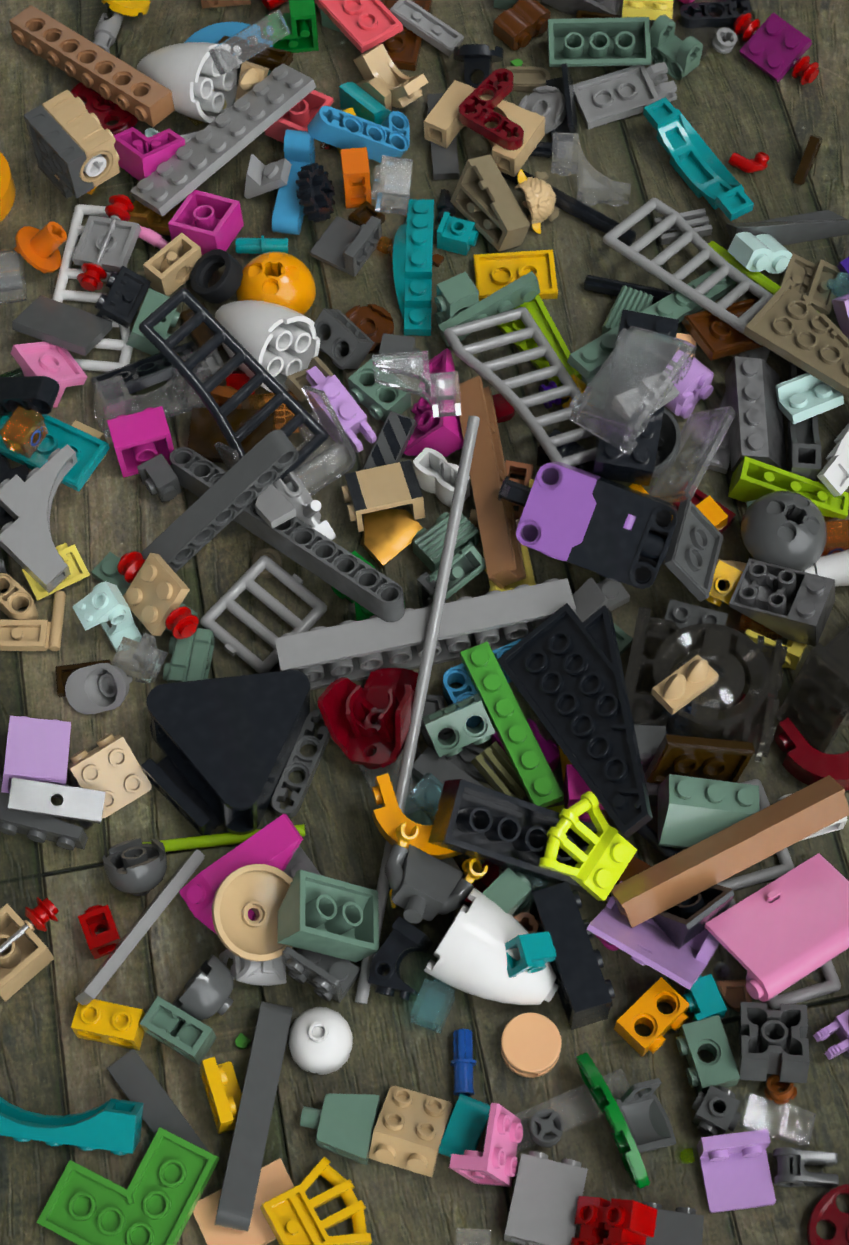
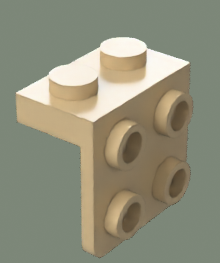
M112 733L99 739L96 742L98 746L87 752L86 749H83L71 756V763L68 764L67 768L81 788L106 792L102 818L110 816L146 794L152 788L149 779L143 772L124 737L119 734L113 736Z
M391 1086L373 1130L368 1158L432 1177L436 1167L440 1144L452 1111L451 1102L399 1086Z

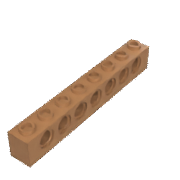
M30 5L9 20L12 38L18 45L26 47L34 55L42 57L50 65L58 67L69 77H74L82 82L85 87L98 92L104 99H109L122 110H126L136 116L138 120L154 127L175 111L171 90L34 6Z

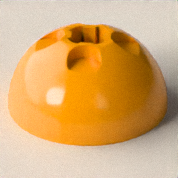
M267 252L252 259L243 268L241 285L237 289L238 301L256 300L270 302L290 308L303 315L312 306L316 295V286L310 270L297 257L284 252Z

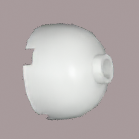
M314 1007L304 1011L294 1020L289 1031L288 1046L293 1060L302 1070L318 1073V1075H326L337 1071L348 1061L353 1045V1035L348 1022L339 1012L328 1007Z

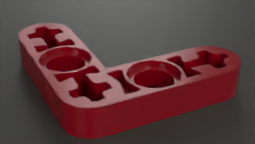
M500 68L493 71L459 105V121L464 126L504 149L517 150L522 147L524 142L523 128L493 111L513 90L514 85L513 73L510 70ZM488 94L491 95L493 98L490 100H482L480 96ZM488 122L498 124L495 128H487L484 125Z

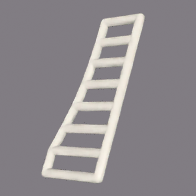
M77 204L75 206L53 293V300L63 303V300L97 303L102 293L66 290L68 279H77L78 274L83 273L81 269L71 268L78 237L82 235L85 227L81 226L83 216L108 217L105 213L106 206ZM106 271L107 278L101 280L102 282L108 281L112 273L111 271ZM104 315L102 316L112 321V327L120 329L122 340L103 338L94 348L120 350L119 362L74 358L82 370L109 372L130 364L133 347L126 345L131 334L130 326L126 328Z

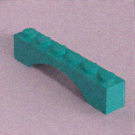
M0 1097V1135L12 1137L13 1140L19 1142L37 1140L44 1141L49 1146L66 1144L77 1146V1148L84 1151L103 1149L110 1150L115 1155L133 1154L141 1139L144 1103L110 1099L88 1111L59 1116L26 1111Z

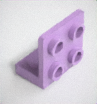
M768 1129L701 1137L697 1144V1150L710 1213L771 1206L776 1203L766 1148L770 1144Z

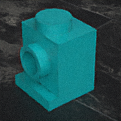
M444 212L437 229V248L467 256L470 247H474L478 239L475 222L452 217L449 212Z
M549 932L518 935L505 943L506 950L518 948L521 959L516 960L506 952L509 978L516 977L526 970L527 973L541 971L546 968L545 963L552 962L557 957Z
M712 974L703 977L700 975L690 990L685 988V994L682 995L690 1004L687 1011L694 1013L692 1022L717 1015L720 1016V1019L724 1018L727 1007Z

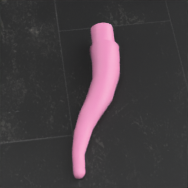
M140 226L141 231L138 238H141L153 247L161 250L169 243L157 232Z

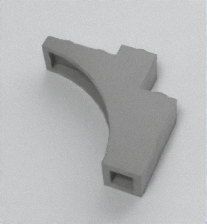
M68 444L62 449L58 448L53 451L48 457V462L41 468L33 469L27 475L25 482L18 475H15L12 479L8 478L0 483V506L15 519L14 522L10 521L1 528L0 546L48 593L70 575L69 567L59 555L52 541L50 531L51 507L57 489L69 470L78 462L76 452Z

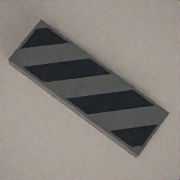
M390 411L363 470L400 462L417 425L416 420Z

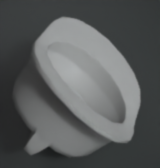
M99 663L83 667L72 672L68 677L65 685L66 698L77 712L84 715L113 710L121 706L129 692V684L133 679L128 677L121 668L109 663Z

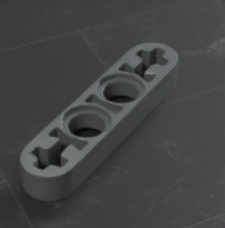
M320 709L313 710L307 716L273 794L272 806L274 813L278 817L282 814H287L290 819L299 812L331 737L327 726H321L317 733L318 738L314 737V723H319L320 719L324 720ZM306 744H312L317 748V752L311 757H305L300 753V749ZM296 770L306 774L305 780L298 784L292 783L289 780V775ZM289 789L292 791L290 800L293 806L287 805L285 809H281L279 801H286Z

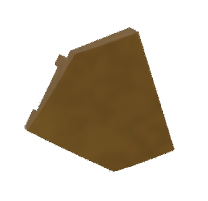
M384 509L362 514L364 531H362L360 545H363L364 549L382 568L411 544L416 533L423 529V527L414 520V517L407 510Z

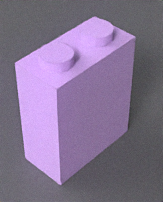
M10 716L1 792L9 793L12 777L66 785L71 722L26 716Z

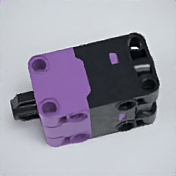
M558 461L544 464L539 468L532 488L509 480V476L505 477L498 494V501L504 499L524 507L516 528L517 540L522 545L540 551L549 557L567 561L596 572L605 578L623 582L636 588L645 589L654 583L660 566L667 555L672 541L671 537L677 524L678 511L675 505Z

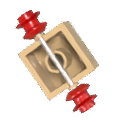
M37 897L38 905L34 909L25 907V916L27 918L25 921L18 916L8 903L0 909V997L5 1002L55 959L48 947L33 932L35 928L46 932V923L50 919L58 922L55 915L59 911L47 897L43 901Z

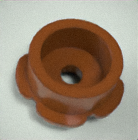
M776 1074L768 1078L767 1088L764 1089L765 1097L768 1100H773L778 1105H784L790 1099L793 1100L796 1097L797 1088L794 1087V1083L780 1082L779 1075Z

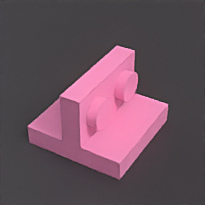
M48 342L13 345L11 355L22 368L21 373L24 377L47 376L57 381L60 389L53 408L58 407L66 387L84 385L88 377L67 349Z

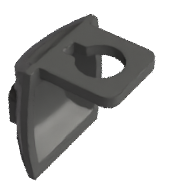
M660 1078L636 1083L628 1089L621 1099L615 1100L628 1125L639 1153L676 1144L668 1116L654 1094L656 1089L662 1084Z

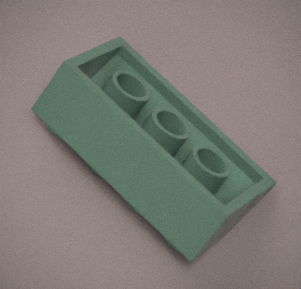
M649 17L548 19L547 59L549 67H562L561 64L567 63L568 67L651 65Z

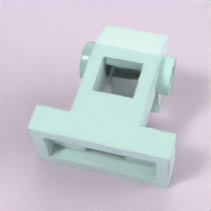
M107 581L97 584L92 589V592L72 606L85 631L98 624L101 625L116 653L143 640L141 633L134 623L130 608L115 584ZM107 621H110V623L112 624L111 628L107 624Z

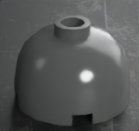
M141 838L121 842L108 849V857L104 855L102 858L104 869L111 885L123 893L134 896L148 894L150 890L154 889L163 880L167 870L165 847L162 842L156 839H151V844H142Z
M212 954L209 961L206 960L185 984L184 994L181 997L177 995L172 1005L197 1020L209 1019L215 1013L222 1016L234 1001L229 997L234 988V979L230 970Z

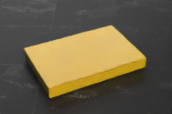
M553 249L473 255L475 283L479 290V301L533 271L538 279L541 292L539 296L541 299L558 298Z

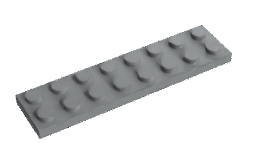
M282 63L265 79L255 84L253 89L237 99L223 114L218 115L205 129L199 131L185 146L180 147L170 159L159 164L157 170L151 175L140 180L130 190L133 198L163 217L316 88L314 80Z

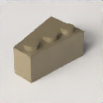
M491 154L467 159L450 202L469 221L475 222V228L499 252L521 246L529 230L530 223Z

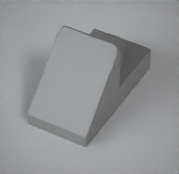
M251 154L246 174L244 197L250 199L286 186L292 164L284 158L264 165L254 154Z
M591 577L572 595L576 606V614L582 622L603 605L610 611H613L630 600V595L623 585L608 578L596 583Z

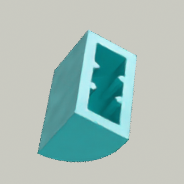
M346 82L339 86L341 109L346 110L353 107L356 116L379 125L391 113L388 108L356 83Z

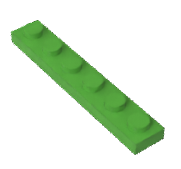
M488 641L460 652V658L530 802L545 808L562 801L564 795Z

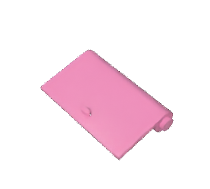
M818 853L706 922L704 927L747 970L746 989L749 995L755 1000L767 1002L849 949V881Z

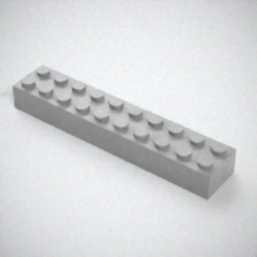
M552 578L541 584L531 586L523 584L512 590L502 592L494 590L483 596L473 598L465 596L456 601L444 603L433 665L461 659L460 652L487 641L493 651L524 638L566 603L576 613V606L568 579L559 580ZM432 604L415 610L406 608L404 616L395 622H386L373 615L366 620H348L337 626L327 628L319 626L308 632L298 634L289 632L283 634L281 637L274 638L280 671L297 670L304 673L310 681V690L328 687L332 682L341 677H347L352 682L368 679L370 672L377 669L405 668L411 670L420 668Z

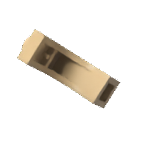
M383 44L377 45L353 59L366 81L371 78H377L392 92V106L395 108H404L421 97V87L428 83L424 74L414 77L404 75L395 66Z

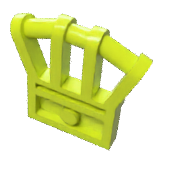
M587 791L581 795L580 801L568 809H562L558 815L560 820L555 827L552 826L548 830V841L544 857H540L538 866L570 876L595 899L605 901L637 849L624 839L617 829L608 825L599 808L597 797L591 791ZM586 811L598 831L596 834L579 821L578 817ZM569 828L589 844L585 852L567 838L566 833ZM559 847L578 862L575 867L556 861Z

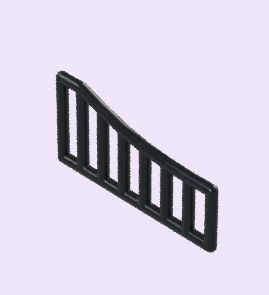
M179 289L139 324V331L166 357L200 397L218 424L237 461L246 455L241 442L281 404H284L295 415L280 429L283 430L287 437L302 424L315 436L298 451L299 456L294 464L274 482L280 478L283 481L290 472L295 471L328 439V432L187 289ZM184 302L195 314L164 340L153 327ZM204 322L215 335L184 361L173 348ZM224 343L235 355L202 383L192 370L218 346ZM244 363L255 375L219 407L210 392ZM264 383L275 395L234 432L226 417Z

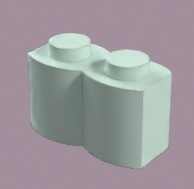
M750 232L737 233L728 249V252L751 272L763 270L772 274L784 272L792 257V253L769 234L754 236Z

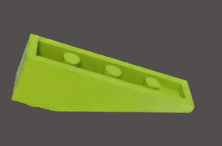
M744 456L732 474L728 497L747 503L771 492L792 491L804 495L814 502L823 516L846 519L848 516V492L844 491L842 495L834 497L825 485L820 482Z

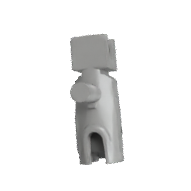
M294 471L290 472L283 481L280 478L273 483V486L296 509V518L330 540L336 538V534L327 520L320 521L321 514L319 510L322 507L321 502L312 499L308 490Z

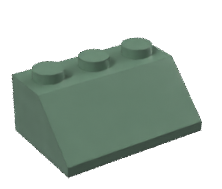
M669 774L658 786V846L687 849L759 812V786Z
M298 870L278 910L277 943L352 962H358L378 952V891L308 871Z

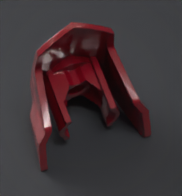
M405 668L377 669L370 672L364 688L361 685H356L347 677H341L332 682L318 698V707L332 740L342 749V752L352 764H361L371 770L379 767L384 768L397 760L405 745L410 727L411 709L418 678L417 672Z

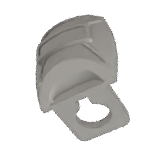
M228 949L219 955V960L226 967L228 958L233 959L234 964L231 966L230 972L236 981L260 986L286 983L284 955L262 962L245 960L236 956Z

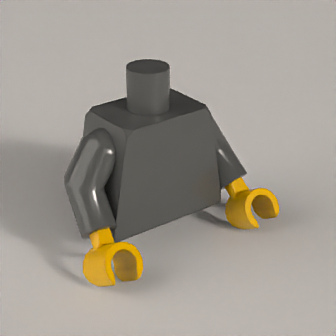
M404 822L396 828L398 843L393 844L385 865L386 877L389 886L393 889L391 900L394 904L405 909L403 916L406 921L414 924L421 922L422 918L426 921H432L437 913L446 915L461 907L474 888L472 883L484 876L488 870V865L483 868L481 873H476L472 865L477 858L472 859L466 867L467 875L463 879V872L411 844L406 848L407 843L418 836L419 828L414 826L409 837L404 833V827L407 823Z

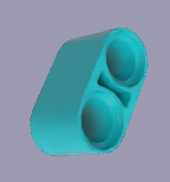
M460 1094L442 1138L439 1153L451 1158V1154L464 1155L465 1150L476 1151L489 1117L490 1105Z

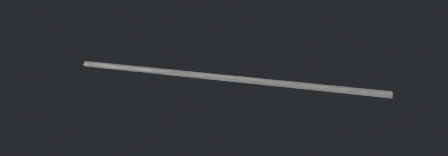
M477 416L468 417L411 709L410 727L405 740L395 791L398 805L403 814L480 418ZM387 840L376 889L378 891L379 940L389 893L385 865L393 847ZM377 952L364 958L362 961L355 1003L367 1005L371 987L368 983L371 961Z

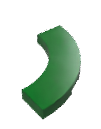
M587 1052L577 1056L576 1061L583 1083L593 1097L600 1112L605 1114L607 1122L613 1130L611 1135L626 1172L640 1189L649 1185L650 1181L638 1148L605 1080Z

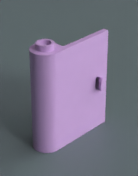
M612 895L607 897L605 900L608 902L606 907L589 923L587 930L631 955V959L643 966H650L690 990L720 943L704 929L679 949L652 918L632 928L627 918L620 914L614 897Z

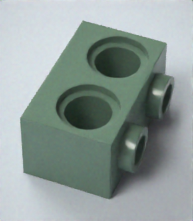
M372 358L348 378L350 395L357 404H363L376 420H382L385 423L390 411L402 414L411 406V390Z
M478 693L422 717L439 757L443 755L446 757L454 756L463 750L462 747L471 743L474 745L482 744L491 738L490 735L495 733ZM470 717H481L482 721L477 727L471 728L466 725ZM444 728L454 730L452 737L446 740L440 739L438 734Z
M157 996L140 1022L146 1034L197 1065H200L217 1038L211 1027Z

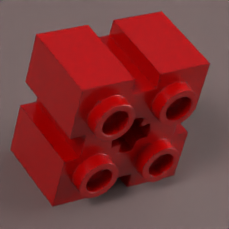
M579 1196L574 1224L581 1226L579 1238H572L571 1245H646L647 1237L654 1238L658 1209L635 1200L611 1198V1201H608L601 1197Z

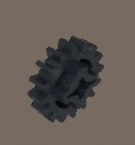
M318 163L301 166V171L297 172L300 180H296V184L299 186L296 194L297 198L300 199L299 205L304 206L303 213L308 214V220H313L314 222L330 219V214L334 213L332 205H335V201L332 196H335L334 186H331L332 180H328V171L324 172L323 165L318 166Z

